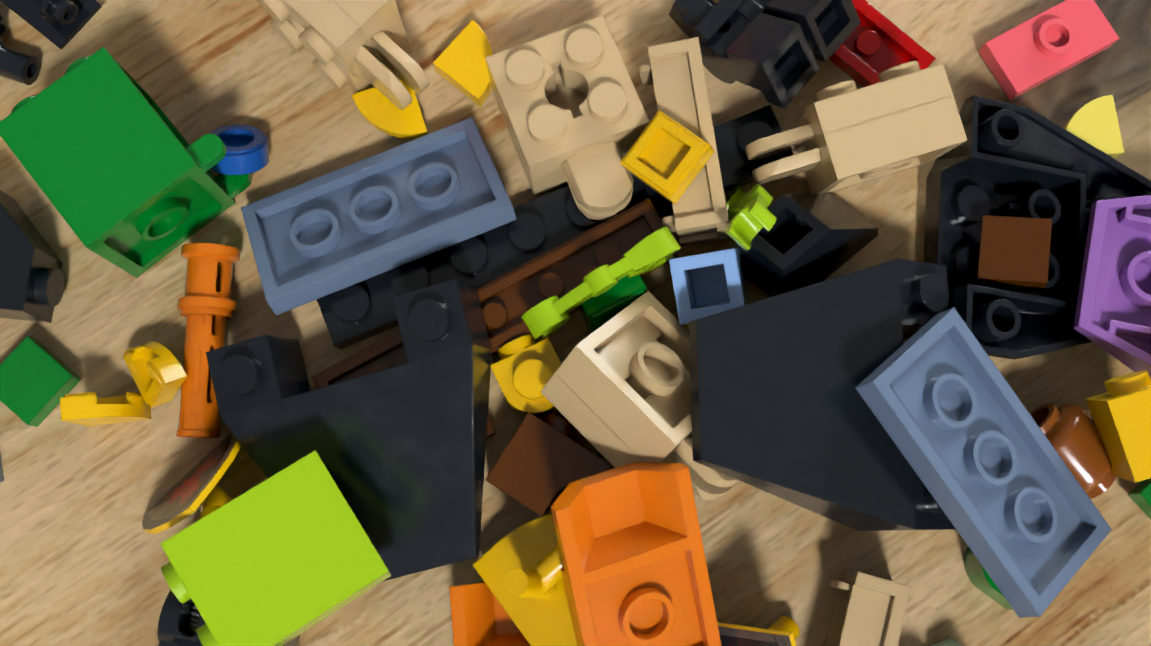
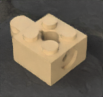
M257 0L261 7L274 19L270 22V25L276 33L295 51L304 45L316 58L312 62L314 67L338 90L345 84L355 93L375 87L398 109L404 110L412 102V97L394 74L417 93H422L430 85V81L423 69L408 55L412 49L395 0Z
M598 16L485 57L492 92L533 194L537 195L568 183L578 209L587 218L605 221L624 212L631 204L634 180L631 173L620 162L650 121L604 16Z
M918 61L907 62L880 73L879 78L881 82L857 89L855 81L850 80L820 90L816 93L818 101L804 108L805 113L791 130L758 139L744 147L749 161L767 158L793 149H797L799 153L773 161L753 170L752 174L756 185L805 172L811 194H828L930 163L966 142L967 137L944 64L920 70Z
M649 291L579 342L540 391L615 468L632 462L662 463L664 461L665 463H683L689 467L693 491L704 501L719 499L734 484L739 482L735 478L693 461L689 330L683 324L680 325L679 320Z

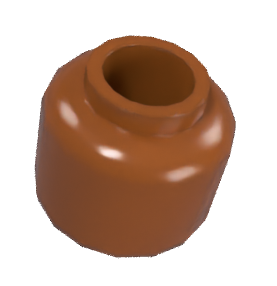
M1047 403L1030 413L1090 499L1101 495L1113 484L1116 477L1112 476L1111 473L1112 465L1092 416L1085 409L1076 404L1056 406L1053 403Z

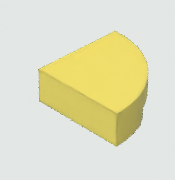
M1113 95L1099 97L1085 104L1072 115L1063 128L1114 159L1124 153Z

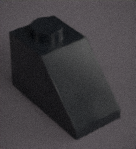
M0 190V318L51 323L54 306L59 304L64 293V276L61 272L63 263L15 199Z

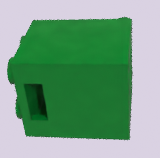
M104 47L91 56L76 60L68 67L65 75L39 94L29 96L18 102L13 107L10 115L0 121V136L84 246L136 278L234 205L235 201L233 198L247 189L252 182L251 173L244 175H225L219 173L217 176H214L209 169L225 157L227 152L225 143L215 134H206L189 145L154 99Z

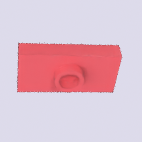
M1065 0L991 39L978 52L1011 101L1110 48L1120 38L1094 0Z

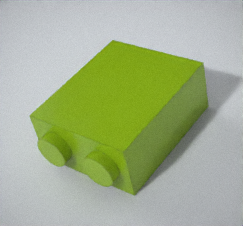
M316 450L160 543L170 561L161 566V572L168 586L182 604L192 599L205 624L196 629L203 646H283L391 577L389 570Z

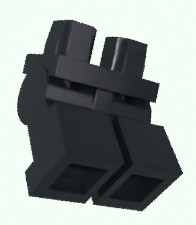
M676 0L669 13V16L687 36L699 38L702 62L711 74L725 83L732 84L737 81L760 90L767 102L784 109L820 69L816 59L826 62L861 23L852 0H720L717 4L713 0Z

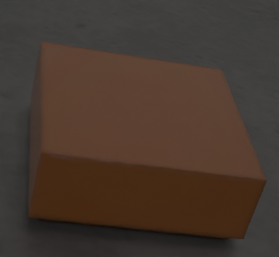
M983 215L977 283L1045 288L1048 281L1052 219Z

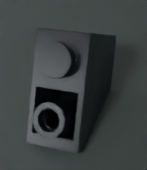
M783 194L767 207L777 218L770 231L763 227L752 239L749 250L745 251L739 246L743 275L769 297L822 282L878 236V228L833 194Z

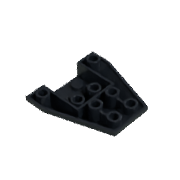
M973 95L965 100L959 112L967 141L938 157L927 176L924 262L946 265L949 308L954 307L988 356L1015 360L1091 343V340L1073 328L1091 205L1098 200L1151 195V180L1028 107ZM983 215L1052 219L1048 281L1045 288L977 283Z

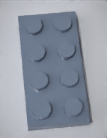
M473 117L241 207L265 298L276 315L517 220L512 203Z
M953 307L936 314L855 388L1019 618L1039 617L1112 529Z

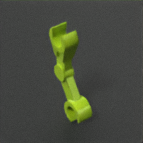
M760 184L754 186L748 193L740 186H736L727 193L730 197L726 202L729 224L725 229V233L745 251L751 248V241L763 227L770 231L777 219L767 209L773 197Z
M667 226L638 242L618 262L610 266L608 264L603 265L583 278L582 284L560 299L557 296L550 297L532 307L521 317L534 339L541 335L546 337L570 321L571 318L568 313L586 300L608 291L618 283V280L625 276L631 278L658 268L674 257L673 253L680 250L681 247Z

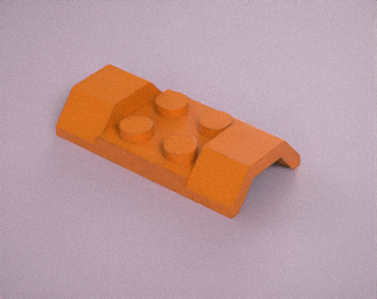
M632 462L569 483L552 504L551 511L564 566L560 569L577 646H722L689 467L683 463Z

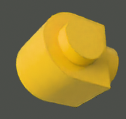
M529 334L519 337L499 348L497 352L501 360L490 365L510 407L524 417L527 416L528 412L537 418L545 417L547 412H555L557 410L556 407L540 392L561 365L549 337L536 343L533 336Z

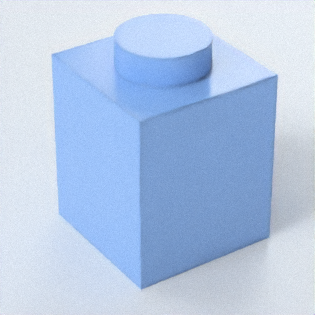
M739 247L669 260L680 325L748 304Z

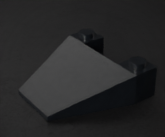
M895 259L690 321L689 354L693 461L857 531L956 530L855 388L904 344V339L911 338L936 314L950 309L946 265Z
M452 279L392 297L408 363L311 391L299 339L266 334L206 352L220 417L267 478H270L316 450L389 570L391 577L386 580L479 556L492 347L477 289L458 279Z

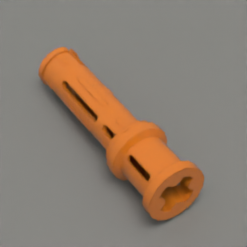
M189 243L182 245L181 256L187 259L185 296L179 298L177 303L180 315L186 317L183 369L187 377L181 385L179 427L176 437L220 438V413L206 352L224 347L226 320L233 319V314L237 311V303L231 300L233 263L240 261V250L232 246L214 243Z

